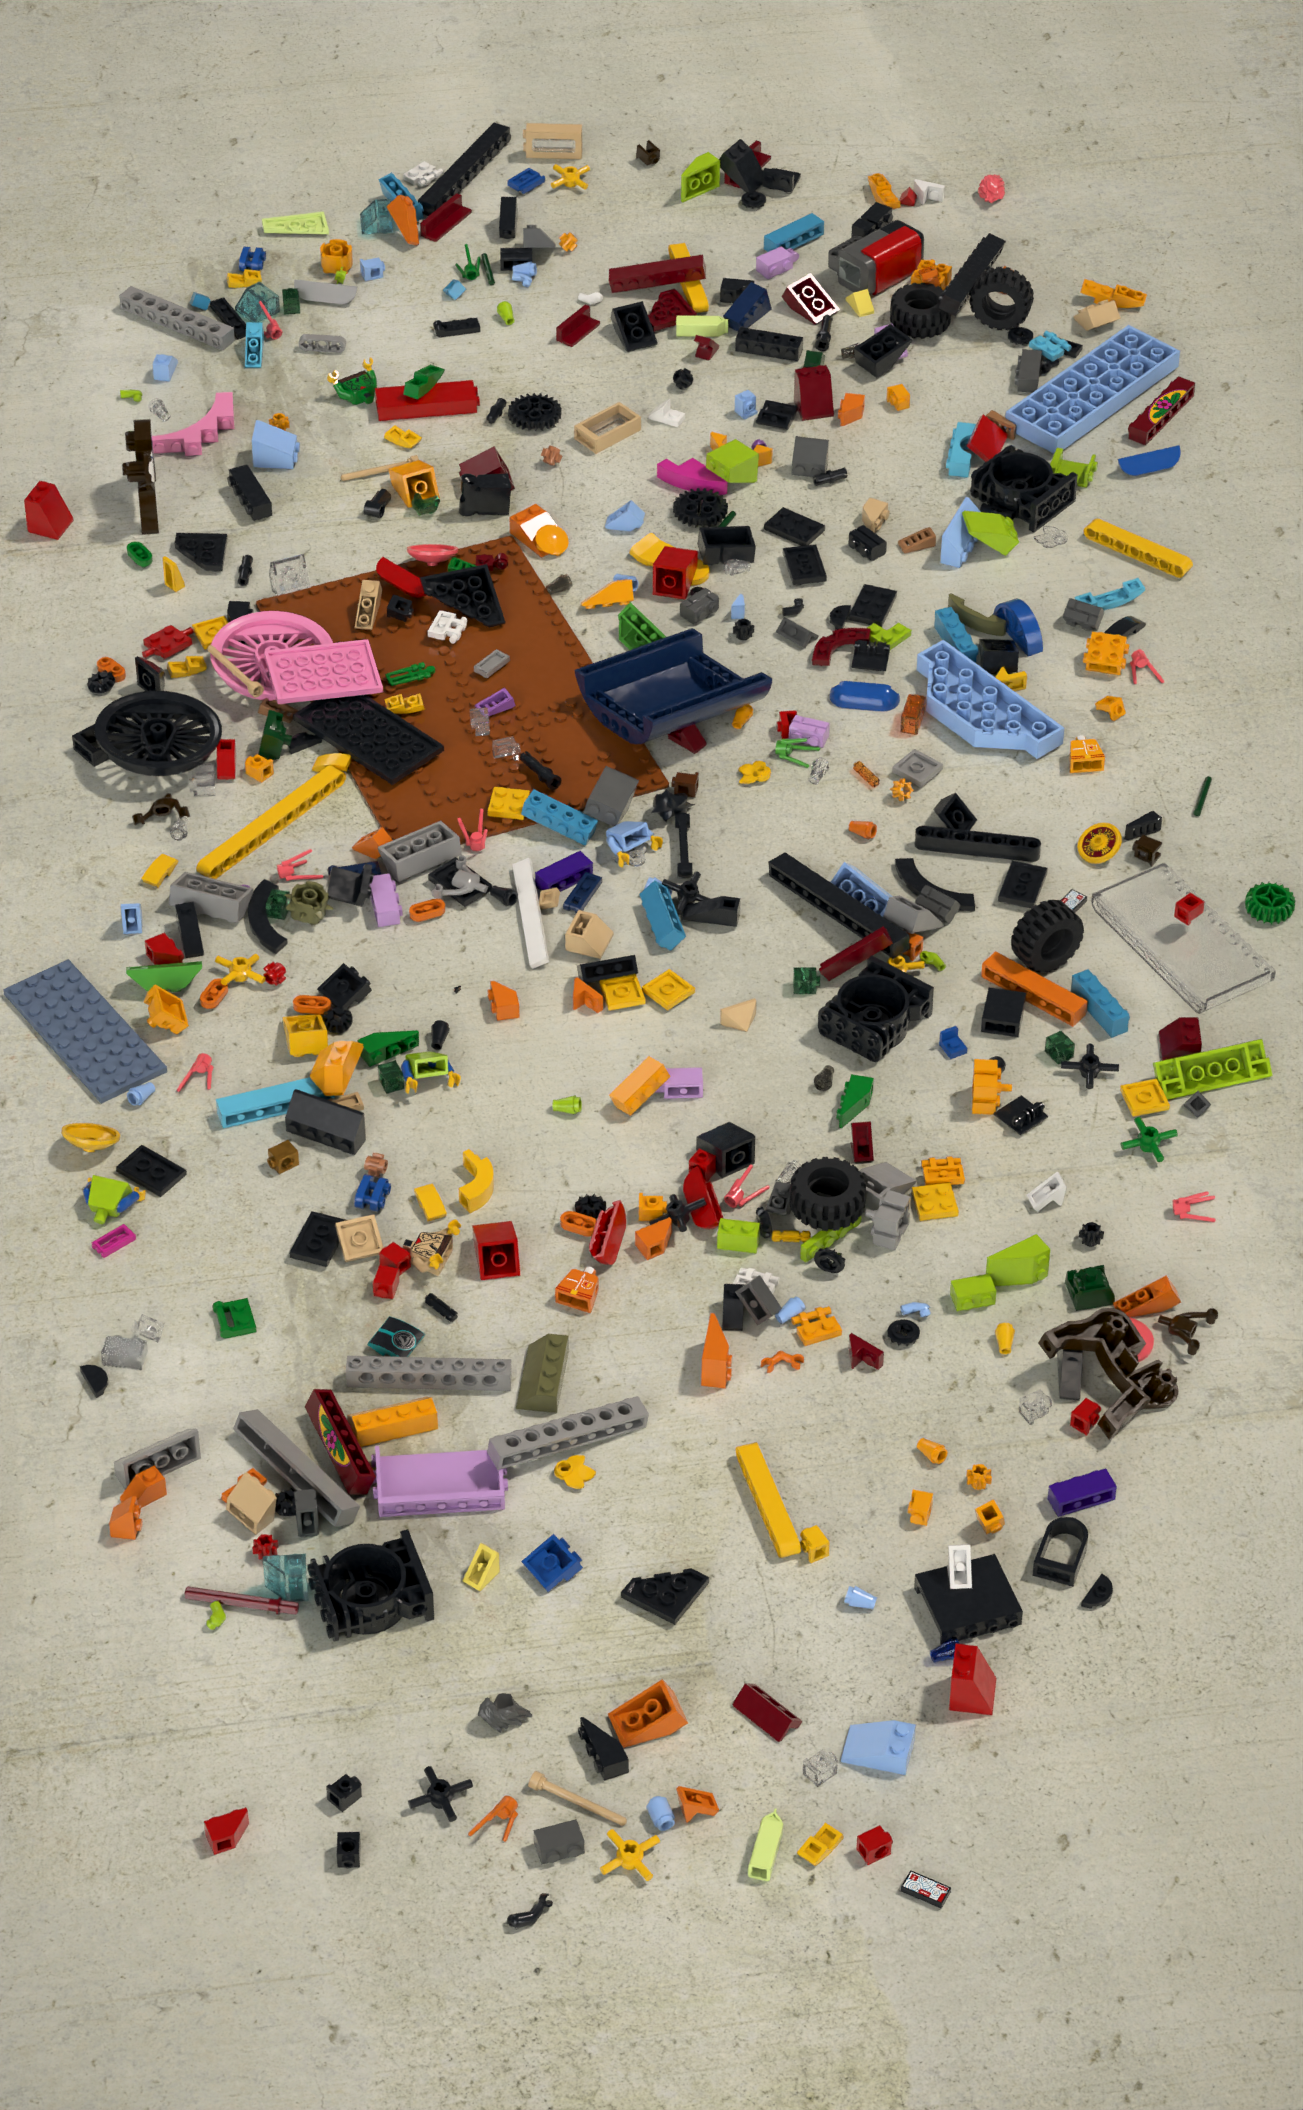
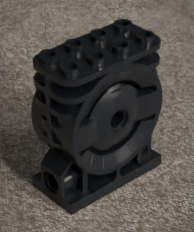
M1009 445L972 472L970 492L972 497H979L981 502L987 501L989 505H999L1003 509L1015 511L1014 518H1020L1029 523V531L1035 533L1076 501L1078 474L1071 472L1066 476L1062 473H1053L1051 465L1045 459L1035 454L1023 452L1021 449L1016 450L1015 446Z
M871 955L867 959V967L857 977L845 982L840 987L837 995L819 1009V1033L854 1053L867 1058L869 1061L878 1062L882 1056L888 1053L889 1049L897 1046L904 1040L910 1021L920 1020L923 1016L929 1018L932 1015L934 987Z
M408 1529L400 1531L399 1539L384 1542L382 1546L376 1544L352 1545L336 1553L330 1560L327 1555L322 1556L323 1564L321 1565L317 1564L315 1558L310 1559V1564H307L310 1576L308 1578L311 1591L315 1590L314 1599L316 1605L321 1606L322 1609L320 1610L321 1619L323 1622H327L326 1631L328 1638H333L334 1642L339 1641L340 1632H344L346 1638H350L351 1633L362 1635L375 1634L391 1628L402 1617L413 1619L424 1616L426 1622L434 1620L433 1591Z

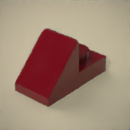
M696 335L694 341L698 344L695 357L711 360L720 345L710 338Z
M695 724L668 734V739L694 754L707 745Z
M871 1121L851 1123L852 1142L850 1144L854 1162L874 1161Z
M849 1334L848 1349L851 1368L854 1369L861 1361H864L867 1365L879 1370L884 1363V1352L857 1335Z

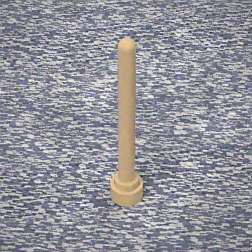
M417 455L410 456L407 461L342 474L340 478L342 481L388 472L389 468L419 460Z
M208 646V651L248 687V692L253 697H259L263 693L264 687L259 682L251 681L214 646Z
M535 1771L529 1780L528 1787L536 1791L547 1790L621 1826L627 1823L625 1817L547 1781L548 1779L545 1778V1775L538 1771Z

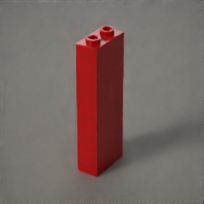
M473 380L436 383L428 393L419 399L403 395L405 386L375 388V401L379 421L477 413V406H480L478 388L474 386Z

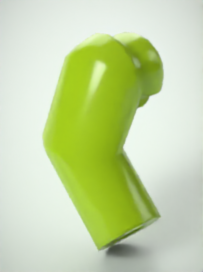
M120 390L121 398H133L135 402L142 400V392L139 390Z
M927 951L920 953V960L924 961V964L934 965L938 971H943L946 968V964L936 953Z
M219 1601L210 1604L213 1614L206 1621V1625L211 1630L220 1627L226 1620L225 1612Z

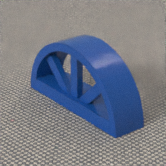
M1018 598L998 604L994 609L993 615L1006 621L1007 634L1028 657L1043 652L1041 631L1030 607Z

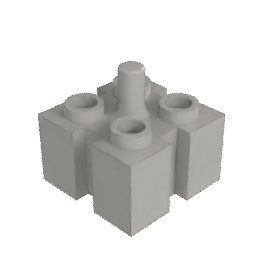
M888 1190L885 1197H881L878 1210L866 1209L865 1216L872 1218L874 1222L871 1229L873 1244L896 1250L901 1240V1235H904L909 1225L910 1213L908 1211L910 1209L911 1196Z

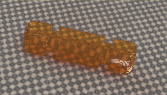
M861 761L853 764V769L872 787L880 784V779Z

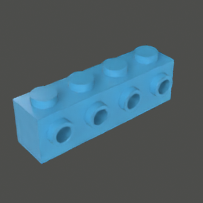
M392 172L378 179L382 193L390 202L398 195L408 196L413 201L412 204L416 210L417 222L424 218L422 205L418 203L415 197L410 194L408 189L403 186L401 181Z
M811 213L764 236V250L769 252L781 246L784 249H795L824 235V221Z
M952 607L935 610L934 627L941 639L976 663V657L979 654L978 647L972 642L971 635L966 632L964 624H961L958 614L954 612Z
M535 789L525 800L521 815L584 846L587 845L594 835L598 820Z
M654 880L639 895L642 900V906L647 913L646 917L650 921L651 930L655 934L656 943L660 947H665L671 951L686 935L668 888Z
M1089 969L1072 975L1071 992L1088 1001L1087 1011L1108 1035L1113 1038L1128 1032L1130 1019L1128 1011L1122 1008L1118 1000L1098 981V978Z

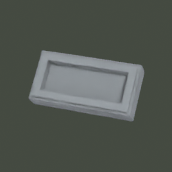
M496 649L474 666V672L488 678L510 661V656Z

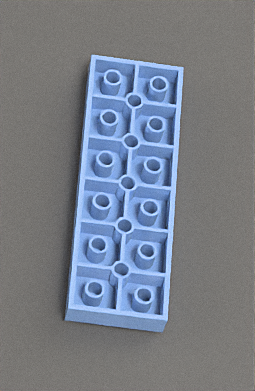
M1127 325L1007 410L1005 418L1016 425L1015 434L1054 454L1056 448L1064 450L1179 367L1180 350Z

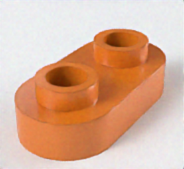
M102 657L97 661L98 671L103 672L106 670L111 672L115 677V682H121L126 678L125 669L112 658Z
M431 899L414 904L409 908V916L413 921L417 922L441 916L445 913V902L441 899Z
M221 978L212 980L200 995L201 1006L206 1009L217 1007L228 993V984L223 985Z
M299 995L293 999V1008L299 1013L324 1015V1011L327 1012L331 1007V1001L327 997Z
M566 1211L561 1215L560 1225L564 1230L586 1237L593 1235L597 1222L595 1218L574 1211Z

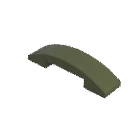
M952 593L949 594L948 607H952L954 612L958 614L961 623L982 633L995 636L1006 635L1005 620L993 614L990 617H986L965 606L964 599Z

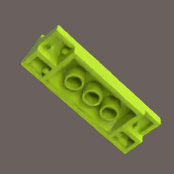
M1262 1039L1153 1063L1155 1077L1158 1079L1167 1100L1195 1094L1197 1091L1204 1092L1273 1076L1269 1057L1266 1058Z

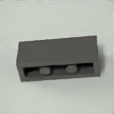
M1022 349V356L1018 355L1015 385H1018L1017 392L1033 393L1038 389L1042 351Z

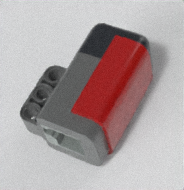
M894 220L865 237L854 236L830 249L828 252V267L837 272L840 285L850 291L858 292L868 289L869 295H877L911 276L918 269L919 263L922 259L924 260V234L900 220Z

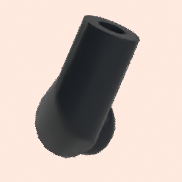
M1049 359L1043 360L1040 366L1041 371L1048 373L1052 366L1059 365V359L1053 362Z
M794 599L792 607L782 608L783 616L799 614L804 608L803 599Z

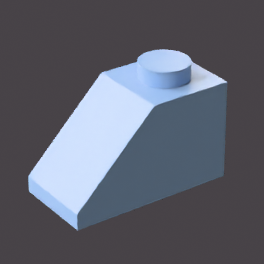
M157 354L153 361L154 380L170 382L178 360L173 356Z
M630 500L607 517L605 528L631 532L635 528L642 526L645 512Z
M121 904L123 934L142 933L141 904Z

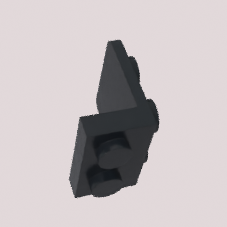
M764 168L762 187L793 192L801 178V174L777 168Z
M365 863L361 874L333 867L327 890L328 898L362 907L365 899H369L372 888L369 887V884L372 883L374 873H371L372 865Z

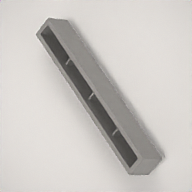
M258 1409L239 1412L233 1430L297 1491L304 1489L315 1490L317 1510L335 1527L354 1523L360 1505Z

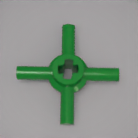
M1136 1117L1134 1122L1140 1133L1137 1139L1121 1142L1122 1150L1140 1146L1142 1151L1152 1152L1157 1162H1162L1164 1156L1158 1146L1161 1140L1177 1137V1130L1173 1129L1159 1133L1154 1127H1146L1141 1117Z

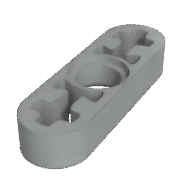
M303 334L299 340V347L304 351L340 353L345 350L346 340L342 336ZM324 341L327 345L321 346L318 342Z

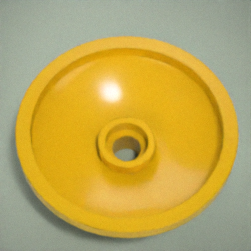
M72 1123L63 1126L61 1131L62 1136L68 1142L78 1148H82L85 1152H95V1150L108 1148L120 1140V1133L117 1130L100 1124Z

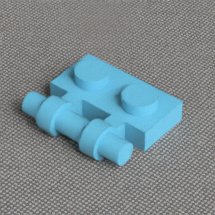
M1049 331L1044 332V337L1040 335L1029 341L1030 348L1042 351V355L1052 362L1064 355V349L1070 351L1072 348L1066 340L1058 338L1057 334L1050 333Z

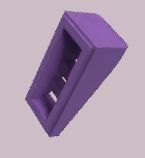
M503 688L477 703L475 708L485 718L511 709L516 705L513 697Z

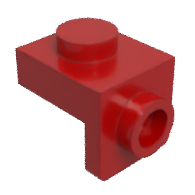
M796 710L779 712V721L776 722L777 732L781 733L782 739L789 738V727L795 715H797Z

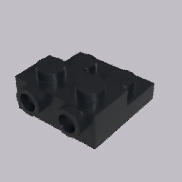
M344 963L317 988L318 992L322 996L329 998L335 1007L339 1005L343 1008H348L354 1001L360 1003L372 991L369 986L371 984L365 976L360 977L358 971L353 966L349 968Z

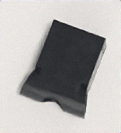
M508 473L484 474L477 477L472 474H463L461 476L460 515L472 516L476 513L478 515H509L511 484Z

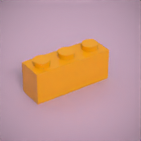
M648 1056L609 1096L616 1108L631 1116L670 1078V1075L664 1064Z

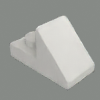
M914 180V192L921 204L924 205L927 199L940 202L944 200L945 185Z
M670 399L655 407L648 416V419L679 427L685 420V413L670 409Z
M1056 1172L1028 1193L1027 1197L1037 1212L1053 1200L1061 1206L1067 1186L1060 1173Z
M970 1544L948 1545L949 1564L947 1569L950 1589L972 1588Z

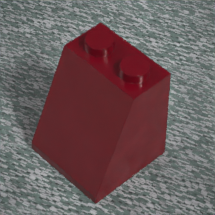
M827 365L795 369L794 403L798 408L802 421L834 416L831 374Z
M495 446L459 464L461 470L459 471L460 477L463 474H472L477 477L484 474L508 473L511 490L515 489L509 468Z

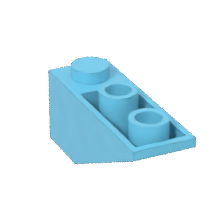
M246 322L245 368H261L264 347L263 322Z

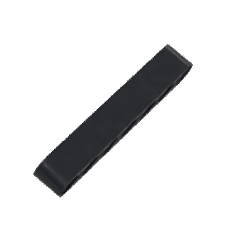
M919 826L915 830V847L919 850L1035 862L1040 859L1041 841L1034 837L932 826Z

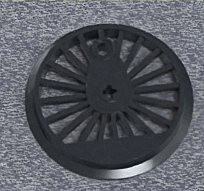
M144 691L121 697L107 705L98 715L94 731L99 746L116 765L142 775L169 776L190 771L204 763L220 743L222 725L218 715L208 705L194 697L170 691ZM126 718L133 719L136 723H134V722H132V721H130V720H128V719H126ZM145 754L142 760L137 759L141 755ZM170 755H172L177 760L172 761Z

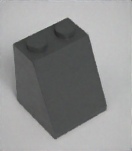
M606 766L588 798L583 813L611 826L618 825L629 809L639 780Z

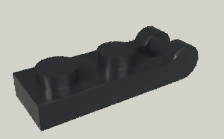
M477 318L447 322L436 320L433 323L437 337L481 332Z

